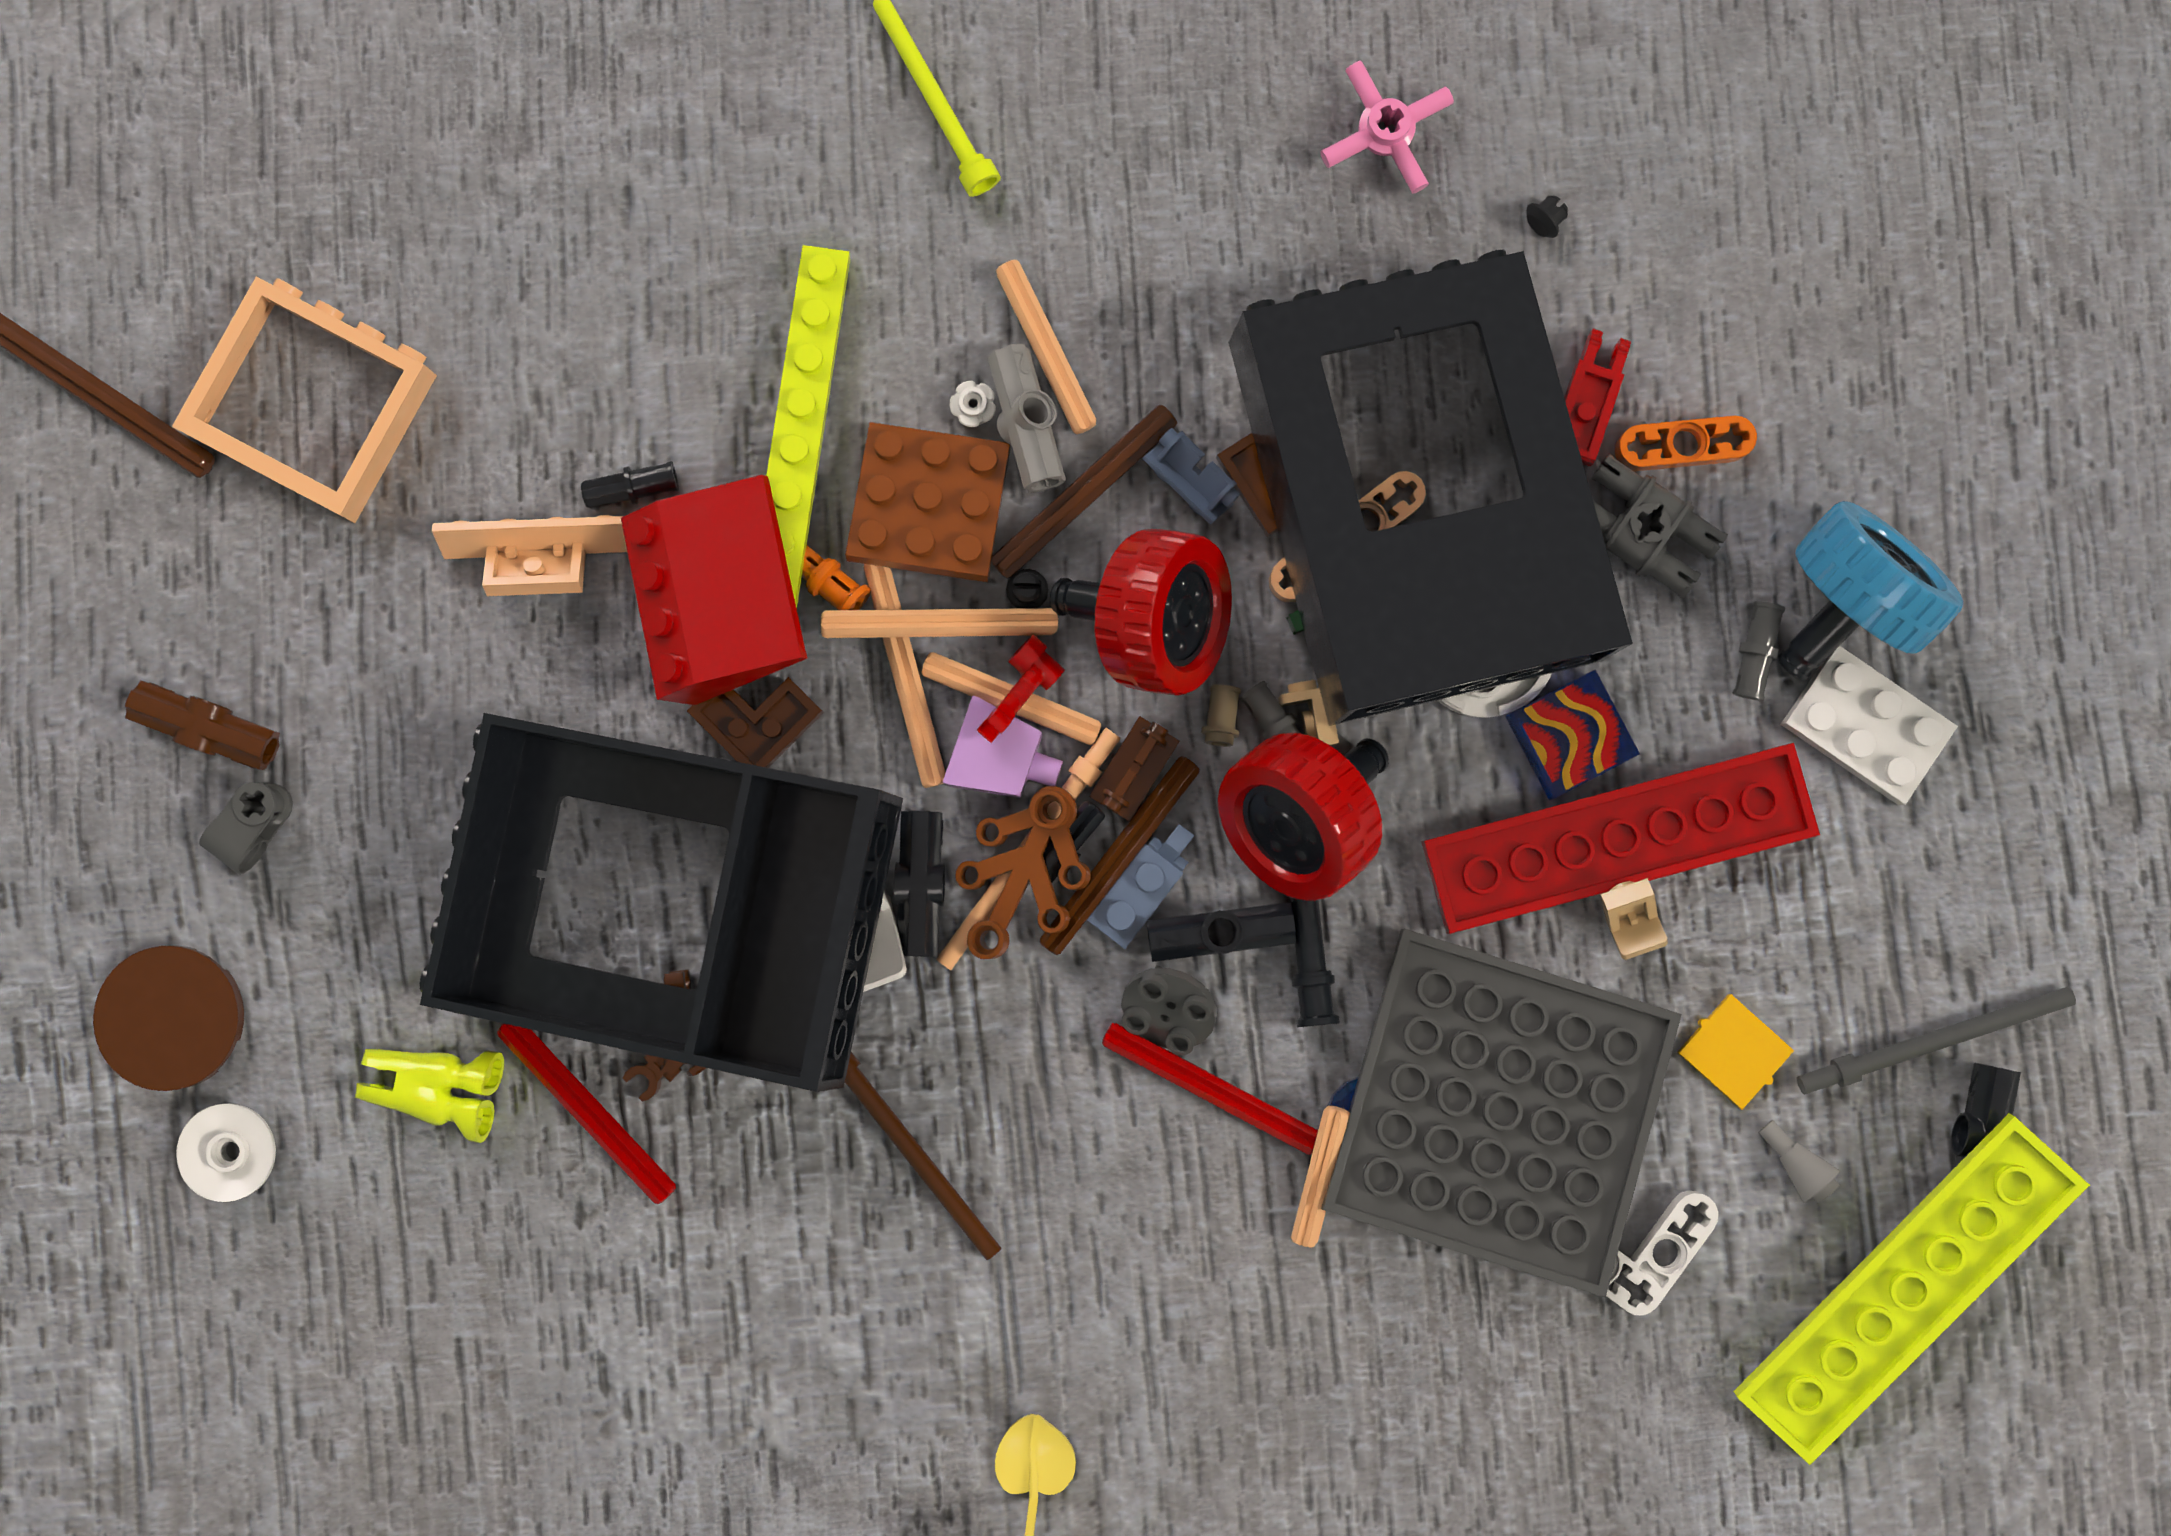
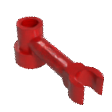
M1034 634L1008 660V663L1021 674V678L977 729L990 743L994 741L999 733L1002 734L1017 712L1039 685L1048 690L1065 671L1045 651L1047 646Z

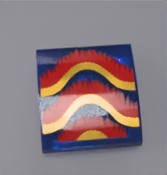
M1596 669L1505 715L1549 801L1640 754Z

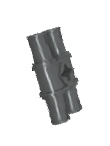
M1609 453L1599 465L1600 468L1594 472L1591 479L1599 482L1626 501L1624 506L1627 508L1623 514L1619 513L1615 516L1594 502L1606 549L1635 568V574L1638 576L1643 575L1646 577L1650 574L1676 592L1679 597L1684 598L1693 588L1691 583L1697 582L1701 573L1693 570L1666 551L1667 545L1665 544L1668 539L1676 535L1710 560L1720 549L1719 543H1724L1728 534L1720 531L1695 514L1691 501L1686 500L1684 502L1655 482L1656 477L1653 475L1651 477L1649 475H1646L1644 478ZM1654 512L1649 526L1652 531L1638 539L1640 535L1639 530L1642 527L1640 520Z

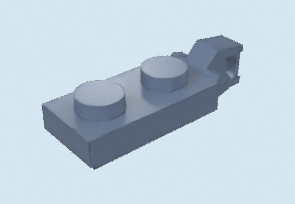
M1179 824L1165 843L1154 836L1148 845L1145 844L1087 921L1122 948L1126 949L1183 875L1182 871L1189 862L1182 858L1180 854L1194 835Z

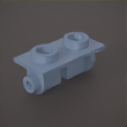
M1173 428L1169 429L1159 440L1160 444L1142 458L1154 470L1159 479L1168 483L1188 503L1189 507L1195 513L1202 516L1210 525L1234 505L1233 502L1240 496V493L1235 489L1237 483L1229 478L1213 461L1203 471L1196 466L1205 454L1183 431L1177 433Z

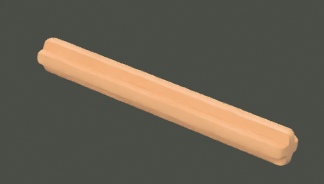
M864 564V571L868 586L871 588L870 592L875 610H902L891 568ZM882 637L922 786L924 788H931L944 784L943 779L946 772L910 638Z
M1052 608L826 610L821 614L820 625L821 634L824 638L1053 635L1058 630V614Z

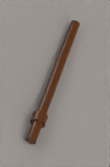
M851 1052L845 1078L847 1086L986 1261L991 1259L1002 1249L860 1071L857 1066L861 1063Z

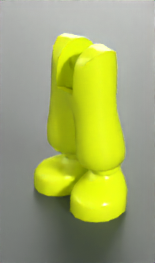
M365 1049L361 1061L362 1065L373 1067L377 1070H389L397 1073L394 1087H388L384 1084L357 1083L355 1098L405 1113L436 1126L443 1125L449 1121L454 1122L462 1135L471 1142L482 1143L488 1137L494 1121L495 1110L493 1102L480 1098L456 1097L452 1095L451 1089H463L484 1096L492 1095L498 1089L503 1075L504 1057L502 1053L487 1050L470 1063L464 1064L459 1057L450 1053H412L384 1049Z

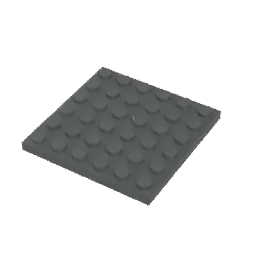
M1401 929L1349 1108L1350 1115L1321 1209L1606 1298L1682 1014L1408 929Z

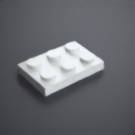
M1841 646L1817 669L1780 724L1897 805H1906L1958 727Z

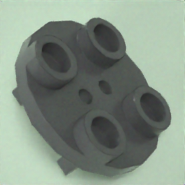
M1156 965L1155 968H1150L1136 974L1126 985L1121 1003L1123 1016L1121 1022L1126 1031L1139 1035L1158 1046L1168 1048L1174 1054L1186 1055L1191 1053L1194 1046L1203 1043L1214 1029L1217 1017L1214 998L1210 994L1209 989L1187 973Z

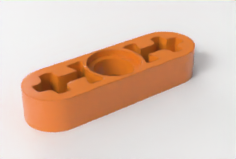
M1742 416L1640 424L1630 427L1618 438L1615 444V456L1618 461L1633 471L1730 463L1742 459L1753 450L1757 441V433L1754 425ZM1730 428H1732L1735 436H1742L1743 442L1737 445L1735 450H1732L1731 443L1723 442L1711 446L1710 451L1712 454L1708 453L1710 439L1724 436L1729 432ZM1687 431L1694 435L1698 443L1697 451L1694 455L1683 456L1675 450L1673 439L1677 432ZM1659 433L1663 434L1661 448L1647 451L1642 455V459H1638L1636 452L1628 451L1627 446L1635 441V437H1639L1642 445L1656 444L1661 440Z

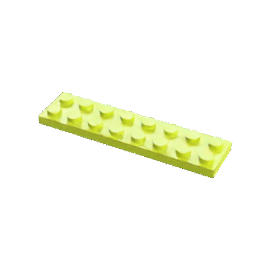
M2008 1113L1733 1392L1743 1404L1811 1465L2090 1184L2021 1121Z

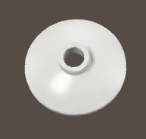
M231 1103L208 1107L193 1116L182 1130L176 1150L177 1165L186 1184L198 1195L217 1202L236 1201L257 1191L268 1179L276 1156L274 1136L266 1121L252 1109ZM230 1142L236 1143L239 1147V1156L235 1160L231 1159L226 1152L227 1145Z

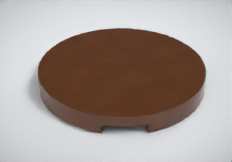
M186 946L151 947L123 960L111 971L102 984L97 995L93 1013L96 1042L108 1065L128 1082L141 1088L156 1091H172L192 1087L214 1076L231 1055L237 1041L241 1039L244 1025L242 996L230 972L224 970L206 954Z

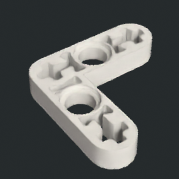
M1697 1191L1679 1193L1630 1259L1618 1250L1609 1284L1617 1279L1619 1274H1622L1637 1285L1645 1280L1646 1283L1643 1286V1290L1648 1295L1643 1302L1634 1299L1629 1304L1630 1292L1615 1281L1612 1290L1608 1289L1606 1296L1633 1315L1643 1316L1655 1310L1714 1230L1718 1222V1210L1711 1198ZM1701 1202L1702 1206L1699 1212L1704 1216L1703 1221L1700 1224L1691 1221L1683 1231L1692 1236L1688 1243L1681 1236L1667 1230L1671 1223L1681 1229L1688 1219V1215L1683 1211L1684 1207L1687 1204L1696 1207ZM1663 1239H1671L1678 1249L1675 1261L1667 1266L1658 1265L1653 1258L1654 1246ZM1625 1263L1628 1268L1621 1272L1622 1266Z

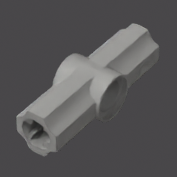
M1010 344L1007 347L994 350L987 358L1002 408V412L997 419V430L1003 440L1013 448L1023 487L1028 490V493L1043 492L1047 489L1058 487L1066 481L1051 429V425L1055 422L1057 416L1056 407L1053 400L1040 389L1030 350L1025 347V344Z

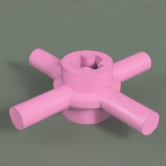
M1363 62L1353 63L1345 71L1366 109L1361 115L1358 132L1320 151L1324 164L1327 168H1330L1368 149L1380 156H1392L1412 194L1423 190L1429 183L1413 156L1409 145L1414 137L1417 122L1454 103L1450 90L1445 86L1406 106L1398 99H1382ZM1380 122H1384L1386 126L1384 130L1379 128ZM1391 124L1395 127L1393 133H1390L1388 126Z

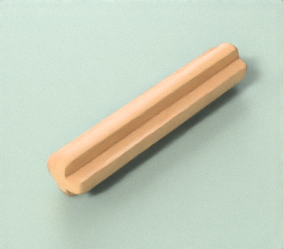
M1327 1106L1323 1110L1291 1234L1292 1241L1304 1247L1313 1248L1319 1240L1326 1213L1321 1207L1350 1115L1349 1111L1337 1106Z

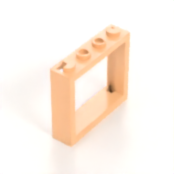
M256 276L172 427L347 520L356 523L437 375L423 364L427 357L415 349L401 343L398 350L384 344L383 341L386 336L373 327L359 322L357 327L354 328L341 321L345 314L331 305L318 300L315 306H312L302 301L300 298L303 292L289 283L276 278L272 285ZM275 305L403 371L337 492L209 425L212 416Z

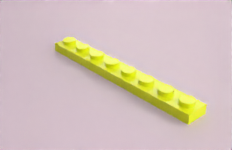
M802 245L766 474L769 478L796 608L850 265L849 251Z

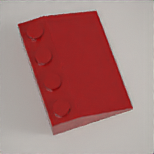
M758 475L657 500L621 517L657 700L697 705L807 659L768 476Z

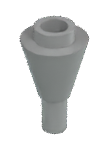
M1773 1120L1758 1132L1780 1155L1779 1160L1803 1202L1813 1198L1817 1203H1820L1839 1187L1840 1184L1834 1178L1840 1173V1170L1798 1142L1794 1143Z

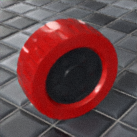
M1144 529L1131 534L1118 546L1105 568L1101 583L1084 580L1072 581L1069 578H1060L1051 589L1050 605L1053 611L1060 616L1070 615L1073 618L1095 621L1096 645L1101 662L1107 673L1117 683L1145 692L1179 696L1199 688L1211 675L1221 657L1231 620L1232 587L1225 558L1217 545L1208 538L1175 530Z
M1282 733L1265 740L1232 766L1220 784L1218 794L1219 816L1231 846L1243 863L1260 880L1274 890L1286 896L1306 901H1316L1331 897L1356 878L1378 853L1382 840V818L1376 798L1368 784L1377 777L1378 773L1387 769L1389 764L1388 753L1381 743L1370 738L1361 740L1357 743L1356 747H1353L1344 755L1324 741L1300 733Z

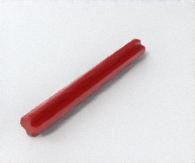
M1112 1023L1108 1027L1102 1039L1104 1047L1307 1155L1313 1153L1318 1133L1317 1129L1139 1035L1129 1033L1123 1026L1117 1023Z
M509 1024L501 1025L497 1031V1036L653 1203L660 1204L665 1201L676 1189V1184L531 1029Z

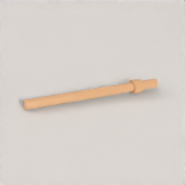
M1106 727L1084 758L1079 755L1068 770L1071 775L1062 788L1066 789L1075 801L1086 786L1092 787L1102 773L1099 768L1121 739ZM1056 801L1050 803L1047 808L1048 816L1052 820L1058 818L1061 813V807ZM1030 830L1029 833L1026 835V837L1023 839V841H1022L1021 844L1018 846V848L1025 845V843H1026V841H1027V839H1028V837H1029V835H1030L1031 830ZM1012 871L996 876L946 944L939 957L936 958L943 966L952 970L968 948L967 935L971 927L977 922L989 920Z

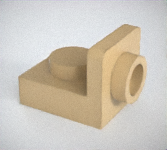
M1316 680L1287 685L1289 693L1281 694L1278 697L1282 707L1308 703L1309 711L1302 712L1304 734L1322 740L1330 746L1337 745L1339 743L1336 725L1329 726Z

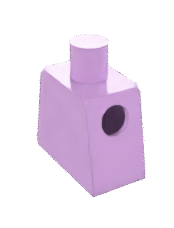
M972 696L943 783L953 788L1015 798L1022 797L1027 779L1046 786H1055L1063 761L1037 752L1042 739V732L1014 717L1002 734L999 733L994 741L990 743L977 729L996 707L979 697Z

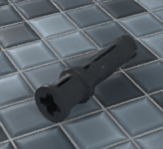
M1290 897L1296 930L1295 948L1298 974H1293L1294 979L1291 980L1292 987L1297 988L1300 1006V1018L1296 1020V1026L1298 1028L1338 1024L1340 1020L1339 1016L1334 1014L1331 985L1335 983V975H1332V970H1326L1319 900L1304 901Z

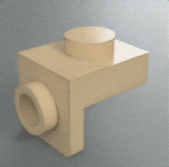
M1648 878L1638 882L1627 881L1620 883L1609 892L1601 894L1605 919L1622 959L1627 960L1665 947L1668 944L1667 936L1658 918L1655 894Z

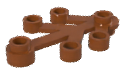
M1057 786L1041 788L1031 798L1028 809L1000 819L985 818L979 822L976 828L977 839L981 844L989 847L1001 846L1010 834L1030 828L1032 830L1024 846L979 862H962L956 869L955 878L958 885L968 890L979 889L985 885L987 879L1012 871L989 920L977 922L968 932V948L977 958L996 959L1006 952L1010 941L1009 933L1006 929L1029 882L1039 909L1037 916L1039 927L1047 933H1059L1068 927L1070 922L1069 912L1064 906L1058 904L1043 857V853L1051 838L1061 864L1058 878L1062 886L1070 890H1080L1088 885L1091 878L1090 869L1085 863L1079 861L1069 830L1075 821L1077 806L1075 799L1066 789ZM1056 801L1061 807V813L1058 818L1052 820L1048 816L1047 808L1050 803ZM992 823L999 830L998 837L994 841H990L986 837V829ZM971 866L975 867L978 872V878L973 884H969L965 878L966 870ZM1073 866H1077L1082 875L1081 880L1077 884H1072L1068 880V871ZM1053 909L1060 915V923L1055 928L1051 927L1047 922V915ZM989 931H994L998 936V944L993 949L989 948L985 943V937Z

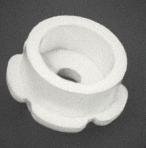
M966 381L958 385L956 388L957 393L950 398L949 406L951 413L959 418V422L967 427H977L984 422L990 421L996 411V405L993 403L995 399L993 390L985 383L978 385L974 381ZM972 399L978 402L974 408L969 406V401Z

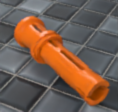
M806 545L802 578L807 581L805 586L808 588V592L812 596L820 595L837 610H860L868 600L871 588L866 584L860 586L840 569L841 563L836 559H824Z

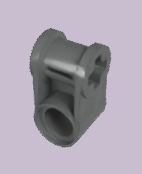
M249 782L242 785L235 791L233 797L219 816L205 829L199 841L200 846L239 875L244 874L259 861L266 851L269 842L289 818L293 808V800L290 793L285 787L278 784ZM261 796H264V798L262 799V802H260V801H259L260 797H261ZM263 807H266L265 812L260 813L263 810Z

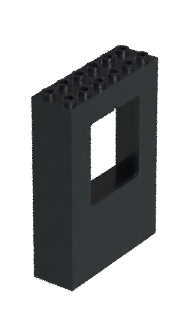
M1495 250L1481 255L1477 259L1478 261L1461 264L1460 260L1457 259L1448 260L1435 265L1432 271L1415 274L1412 269L1401 270L1387 276L1386 281L1368 284L1366 279L1354 280L1342 285L1339 291L1322 294L1319 289L1308 290L1294 296L1293 301L1275 304V301L1272 299L1257 301L1247 306L1246 311L1242 312L1228 342L1329 726L1602 662L1633 644L1524 251L1507 255L1505 250ZM1474 324L1478 328L1522 487L1523 497L1374 532L1367 530L1321 357L1393 341L1396 338L1394 330L1399 331L1400 338L1402 339Z
M484 713L482 723L478 725L473 736L475 755L471 772L466 775L463 782L462 795L465 801L461 819L457 821L452 832L454 851L450 868L444 873L441 882L443 901L440 914L433 922L430 940L433 946L429 964L424 968L420 978V991L422 992L420 1005L814 1092L844 1088L903 798L879 789ZM570 796L728 829V844L699 981L695 989L667 985L541 958L530 953L531 940L545 878L536 877L537 870L547 871L563 798Z

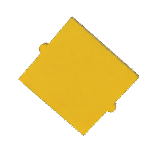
M1728 994L1707 1019H1699V1028L1677 1053L1732 1103L1743 1110L1765 1084L1771 1085L1773 1083L1772 1076L1794 1050L1732 994Z

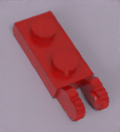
M1594 328L1590 331L1581 357L1575 364L1564 396L1582 463L1589 467L1596 461L1624 378L1622 370L1631 345V341L1620 338L1613 347L1608 369L1593 364L1603 340V332Z

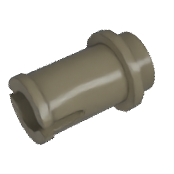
M1230 685L1210 686L1211 695L1207 726L1202 727L1201 733L1205 734L1206 744L1231 747L1233 746L1234 738L1239 737V731L1235 730L1241 689Z

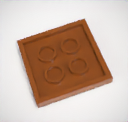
M869 422L845 553L846 561L988 582L1010 454V444L1001 441Z

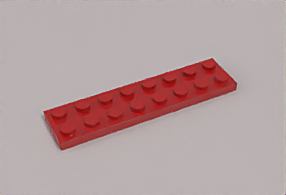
M1790 743L1424 840L1421 843L1446 934H1452L1609 892L1614 886L1623 882H1638L1647 878L1648 881L1816 837L1820 835L1795 745Z

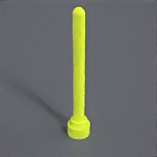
M874 0L873 8L961 162L959 165L961 172L959 180L968 196L974 197L989 191L1001 179L991 159H985L983 154H977L891 0Z

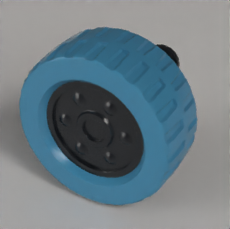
M1848 501L1836 503L1811 528L1798 544L1795 552L1796 558L1804 572L1830 601L1790 642L1789 648L1786 651L1780 652L1778 662L1796 679L1801 681L1807 680L1811 676V671L1820 667L1859 625L1876 638L1902 652L1918 653L1932 642L1962 610L1963 598L1951 580L1929 557L1885 521L1854 503Z

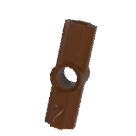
M140 680L139 684L130 691L125 703V719L173 737L172 741L213 756L217 753L254 769L265 771L270 762L274 760L280 746L279 732L232 715V710L195 696L188 698L154 683Z

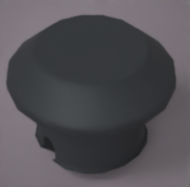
M1547 196L1540 204L1531 203L1527 206V222L1542 237H1556L1559 233L1558 225L1568 216V208L1565 203L1560 207L1556 206L1560 200L1559 197Z
M1022 569L1016 572L1008 580L1006 587L1007 598L1016 608H1039L1046 601L1049 591L1044 576L1032 569Z

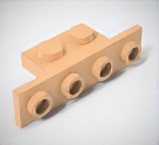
M623 516L551 517L533 520L503 519L500 521L480 522L459 520L452 523H433L432 533L444 559L485 558L482 586L486 596L582 593L586 554L627 552L621 517Z

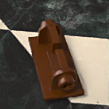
M1139 716L1089 797L1130 822L1180 740L1168 734L1169 731L1159 724L1151 723Z

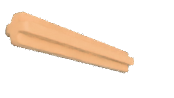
M1014 259L1003 263L996 269L997 277L1072 431L1075 434H1081L1092 429L1096 425V417L1020 262Z
M935 652L928 654L922 666L921 673L924 677L969 696L979 697L996 707L1014 687L1012 684ZM1032 694L1016 714L1087 745L1095 743L1101 730L1099 720L1036 694Z

